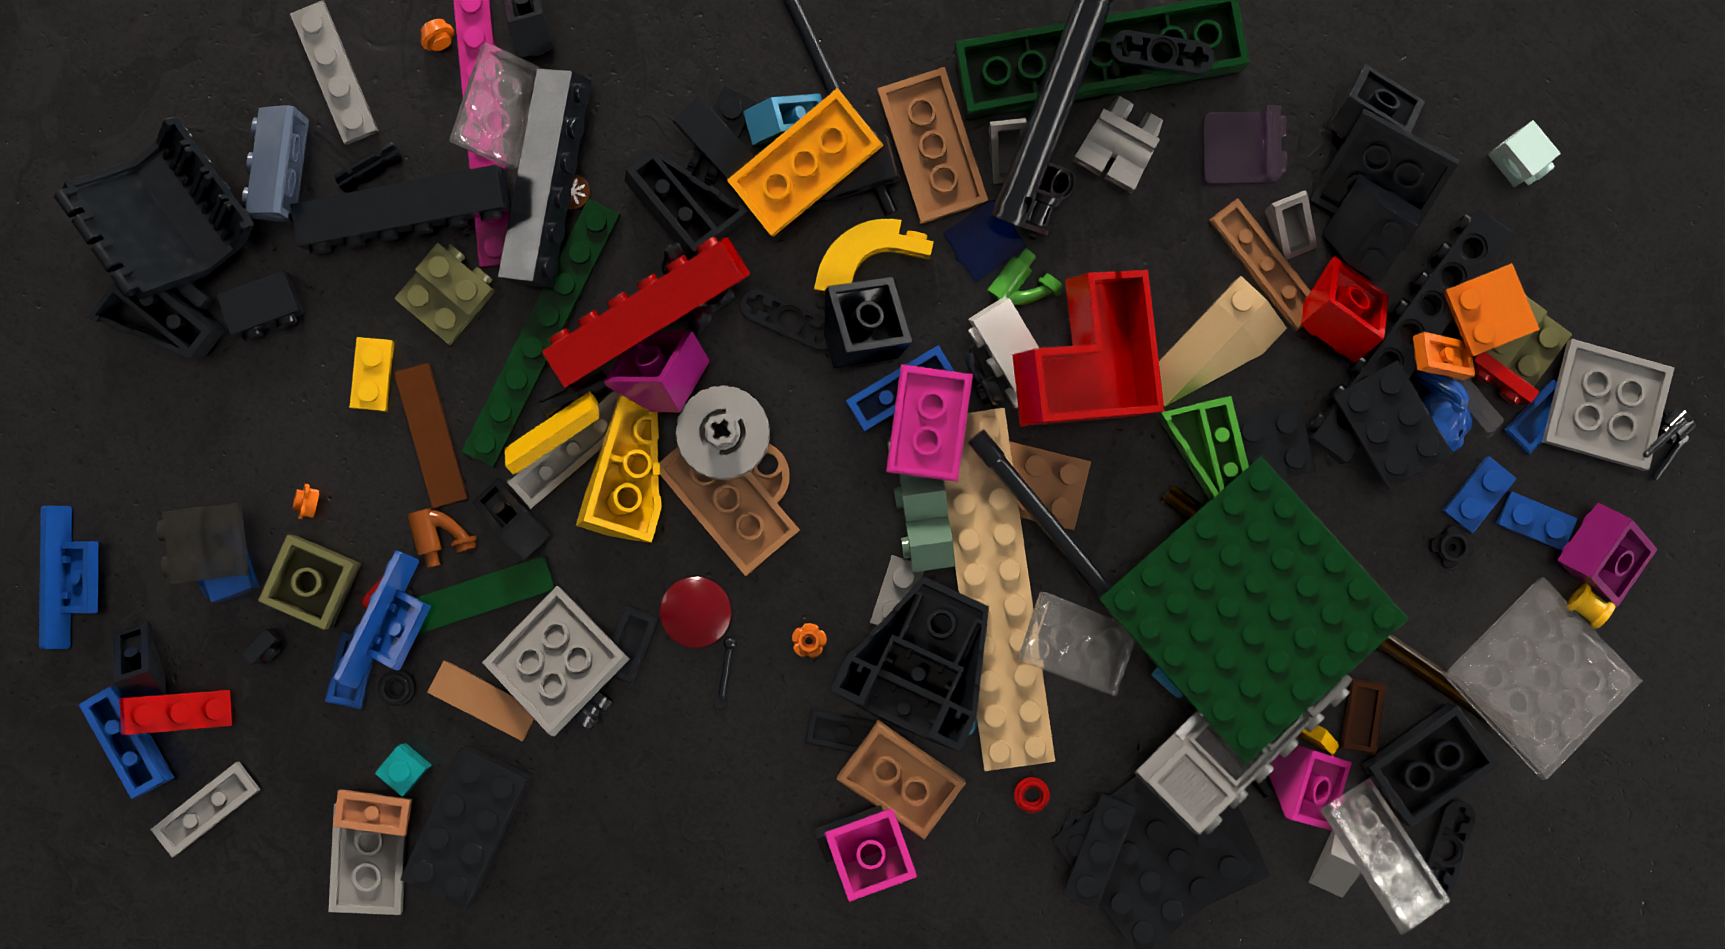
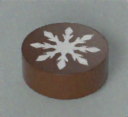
M574 174L571 202L568 206L570 211L582 209L588 198H591V189L588 182L577 174Z

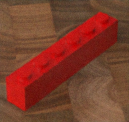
M715 236L696 247L700 254L689 261L683 255L666 266L669 270L668 274L659 279L655 273L636 284L640 290L637 293L628 297L626 292H623L608 301L607 304L610 308L608 311L598 315L597 311L594 310L577 321L581 326L577 330L569 333L567 328L548 338L551 346L544 349L542 353L564 388L748 276L750 272L729 238L726 237L719 242Z

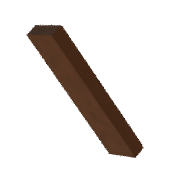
M430 363L394 372L432 508L436 509L467 500L468 495Z

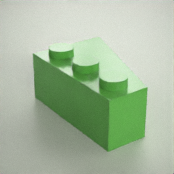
M1231 396L1161 412L1156 415L1209 500H1212L1249 467Z

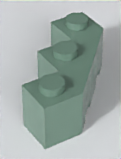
M891 437L887 438L888 453ZM898 474L900 487L894 488L896 508H903L907 531V537L901 538L904 559L911 558L913 572L954 567V547L948 518L944 480Z

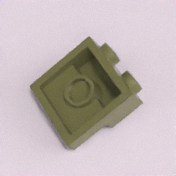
M437 243L417 266L415 275L394 299L447 344L451 345L496 291L489 286L493 279L476 266L471 271L461 263L465 256L449 243L444 248Z
M1526 296L1540 330L1486 352L1534 387L1570 339L1572 333L1546 315L1548 311Z

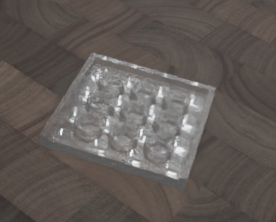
M1544 577L1539 578L1443 674L1541 780L1548 779L1642 682L1576 610L1570 611L1567 608L1569 603Z

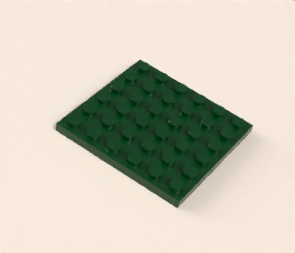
M1262 456L1098 599L1244 764L1252 760L1409 619Z

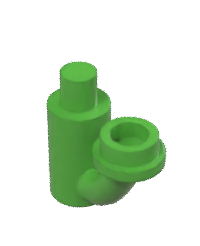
M1025 248L1018 259L1016 257L1010 259L987 291L997 300L1006 297L1011 300L1013 305L1018 306L1033 303L1051 294L1059 297L1063 285L1056 278L1046 273L1043 278L1040 277L1037 281L1041 286L1026 291L1018 290L1031 274L1032 270L1029 266L1036 258L1031 251Z

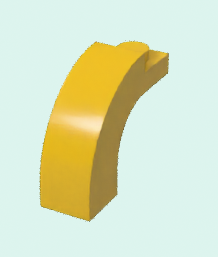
M876 219L856 225L843 233L827 250L819 266L814 292L825 295L827 286L853 283L859 266L867 258L877 253L894 252L930 260L934 241L927 240L928 235L921 232L907 231L906 235L899 234L902 220Z

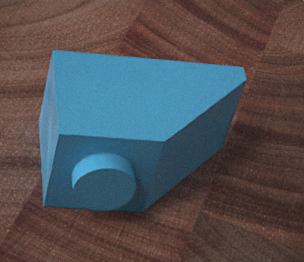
M821 94L771 97L744 110L743 113L752 145L772 143L822 101Z

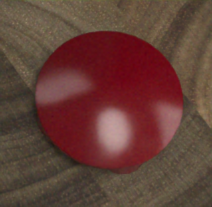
M688 577L673 584L665 593L660 606L661 623L666 633L678 644L690 648L705 647L720 639L729 626L732 613L725 591L714 581L703 577Z

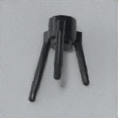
M1676 407L1669 414L1663 412L1658 432L1659 438L1643 452V457L1648 458L1664 443L1670 445L1674 443L1652 475L1654 481L1660 478L1679 450L1690 440L1687 435L1696 428L1692 417L1681 408Z

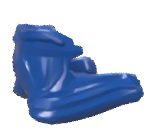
M1416 368L1415 376L1430 391L1421 401L1449 448L1454 452L1462 447L1464 436L1472 426L1470 410L1467 408L1470 401L1469 394L1463 385L1450 377L1418 371Z

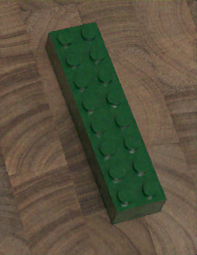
M1193 0L1108 15L1075 100L1243 72L1250 62L1238 0ZM1066 23L956 41L954 54L966 119L1033 108ZM1124 30L1202 41L1212 48L1214 63L1206 74L1199 77L1119 65L1112 60L1109 54V46L1113 37ZM1126 39L1122 45H1116V48L1121 49L1122 56L1128 57L1131 51L1142 52L1139 59L1145 60L1144 54L1149 43L1143 41L1141 49L1133 48L1130 46V41ZM1164 44L1155 45L1151 51L1153 59L1159 63L1168 62L1172 56L1170 48ZM1178 47L1179 55L1175 65L1180 66L1182 58L1192 60L1194 63L1193 67L1199 68L1202 62H1206V59L1201 58L1200 51L1195 50L1192 56L1181 55L1184 48Z

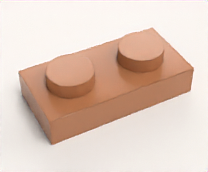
M340 789L337 795L333 827L406 836L412 799Z

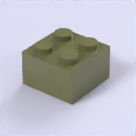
M287 535L258 601L321 629H333L361 567V563L299 536Z

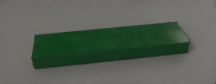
M541 556L416 597L431 606L418 633L422 634L552 591L555 588V584L546 556Z

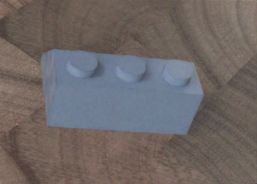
M294 106L259 108L258 117H254L252 120L251 137L255 139L253 152H249L247 156L246 170L247 173H250L249 187H245L242 193V207L246 208L253 219L293 223L290 204L298 203L309 123V119Z

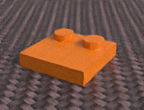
M1513 264L1443 291L1470 357L1540 330Z

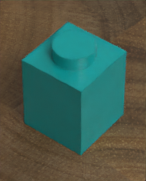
M403 743L394 749L375 774L397 793L404 796L414 789L433 765L408 744Z

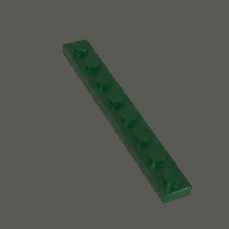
M589 198L587 199L559 255L558 272L555 276L553 288L543 287L461 452L494 468L496 467L548 363L542 353L544 349L551 346L548 338L565 329L621 217L620 213Z

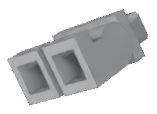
M1117 96L1107 110L1103 109L1076 153L1073 162L1100 176L1110 157L1115 159L1104 179L1132 194L1160 140L1157 136L1163 120L1152 113L1146 112L1139 126H1135L1126 121L1134 104L1121 96Z

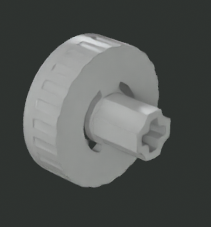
M713 386L698 392L684 405L677 420L676 440L682 456L693 469L712 479L730 480L746 475L762 461L769 446L770 426L763 408L749 393L736 387ZM716 424L719 426L724 425L731 434L728 438L724 436L719 438L716 436L713 427Z

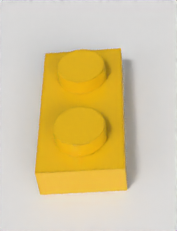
M356 338L350 408L388 411L394 341Z

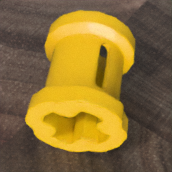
M1584 583L1570 597L1566 608L1581 614L1590 621V627L1595 630L1600 628L1609 619L1615 609V604L1612 602L1606 603L1591 591L1589 584Z

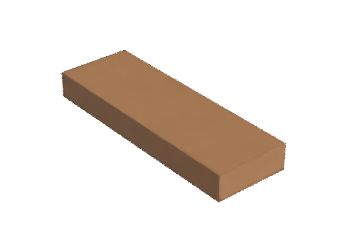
M446 660L443 661L427 692L520 741H524L535 720L512 694Z

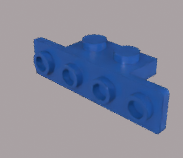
M70 506L41 507L40 649L70 648L71 613H98L99 542H72V508Z
M396 551L392 559L389 560L385 567L383 578L369 600V606L361 623L355 628L353 639L345 655L338 663L333 681L341 685L357 688L372 658L391 669L400 671L431 608L430 605L405 592L419 563V559Z

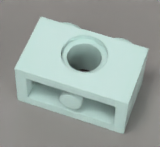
M1533 120L1491 151L1488 156L1513 187H1516L1524 181L1529 186L1550 172L1555 167L1551 161L1561 153Z

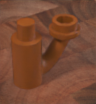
M429 508L407 514L417 555L424 556L426 568L441 565L437 551L442 550L436 527L444 529L454 537L455 541L450 542L451 547H454L455 553L476 548V535L469 537L462 527L442 512Z

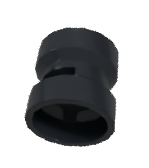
M600 689L573 718L591 730L598 722L599 712L608 711L614 701Z

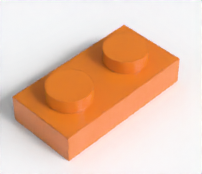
M1427 332L1413 336L1414 358L1418 371L1461 380L1475 376L1473 357L1469 356L1462 340Z

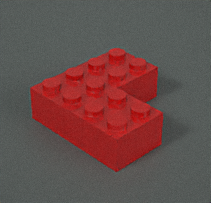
M1148 270L1120 271L1116 273L1115 271L1093 272L1065 279L1073 346L1036 348L1012 354L1020 426L1139 417L1165 412Z

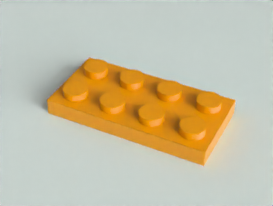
M837 88L727 181L767 232L774 237L884 145Z

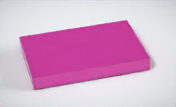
M901 364L886 472L958 482L973 374Z

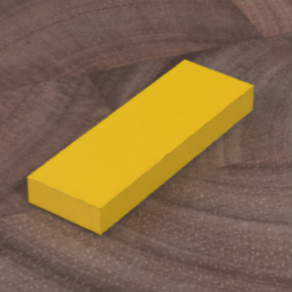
M590 391L505 447V467L513 475L517 474L598 420L597 398Z

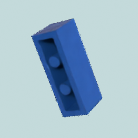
M939 345L906 364L955 372ZM901 368L846 400L847 406L864 434L894 416Z
M110 686L80 703L79 707L130 798L134 799L146 795L175 777L150 733L121 735L119 698L124 697L116 686Z

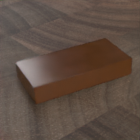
M1352 679L1348 684L1347 690L1350 693L1346 696L1338 749L1376 755L1387 684Z

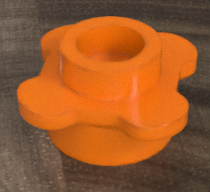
M304 484L303 490L297 489L292 510L298 511L297 518L303 519V516L313 518L316 511L319 490L311 489L309 484Z

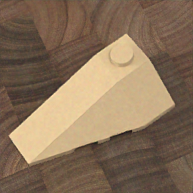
M1242 276L1237 278L1159 361L1164 407L1264 354L1287 329L1267 299Z

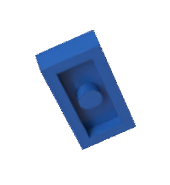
M1487 456L1442 512L1466 532L1473 534L1517 478L1490 456Z
M1511 491L1506 496L1495 525L1562 552L1571 537L1578 518Z

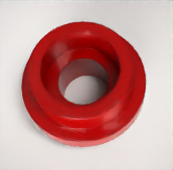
M1027 777L1016 785L1014 799L1021 810L1027 813H1037L1047 806L1050 792L1048 786L1041 779ZM1030 788L1038 791V797L1034 801H1028L1025 798V792Z

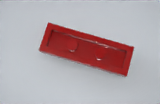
M230 690L119 698L121 735L232 726Z

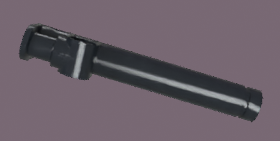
M1114 0L1074 1L991 215L1049 236L1051 231L1047 228L1054 207H1059L1061 200L1067 198L1072 193L1076 183L1075 175L1070 169L1050 161L1107 19L1110 3H1113Z

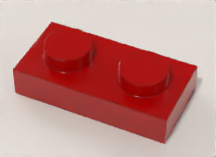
M1486 351L1473 356L1474 377L1487 385L1491 382L1501 390L1499 395L1510 404L1515 406L1518 404L1522 406L1530 404L1538 395L1539 391Z

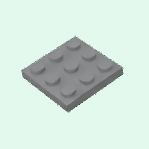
M1568 340L1542 443L1634 469L1649 470L1653 454L1645 458L1643 457V452L1657 440L1674 367L1579 340Z
M556 586L482 663L542 728L554 737L618 672L629 658L560 587Z

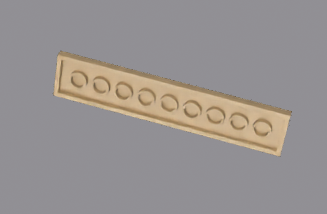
M1005 408L967 413L958 482L944 480L959 593L989 606L977 708V722L984 771L1055 762L1018 500L996 473L982 461L968 444L971 438L985 429L1013 466Z

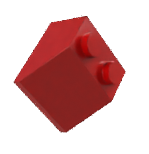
M1335 256L1330 260L1304 301L1301 325L1311 335L1319 337L1332 346L1338 354L1344 355L1356 363L1384 340L1389 295Z

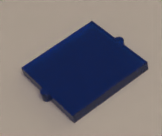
M995 199L943 233L957 253V261L963 262L976 282L1027 247L1014 228V224L991 215L996 203Z

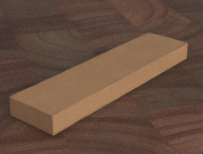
M1237 198L1212 217L1209 222L1294 332L1303 327L1301 325L1303 304L1311 291Z

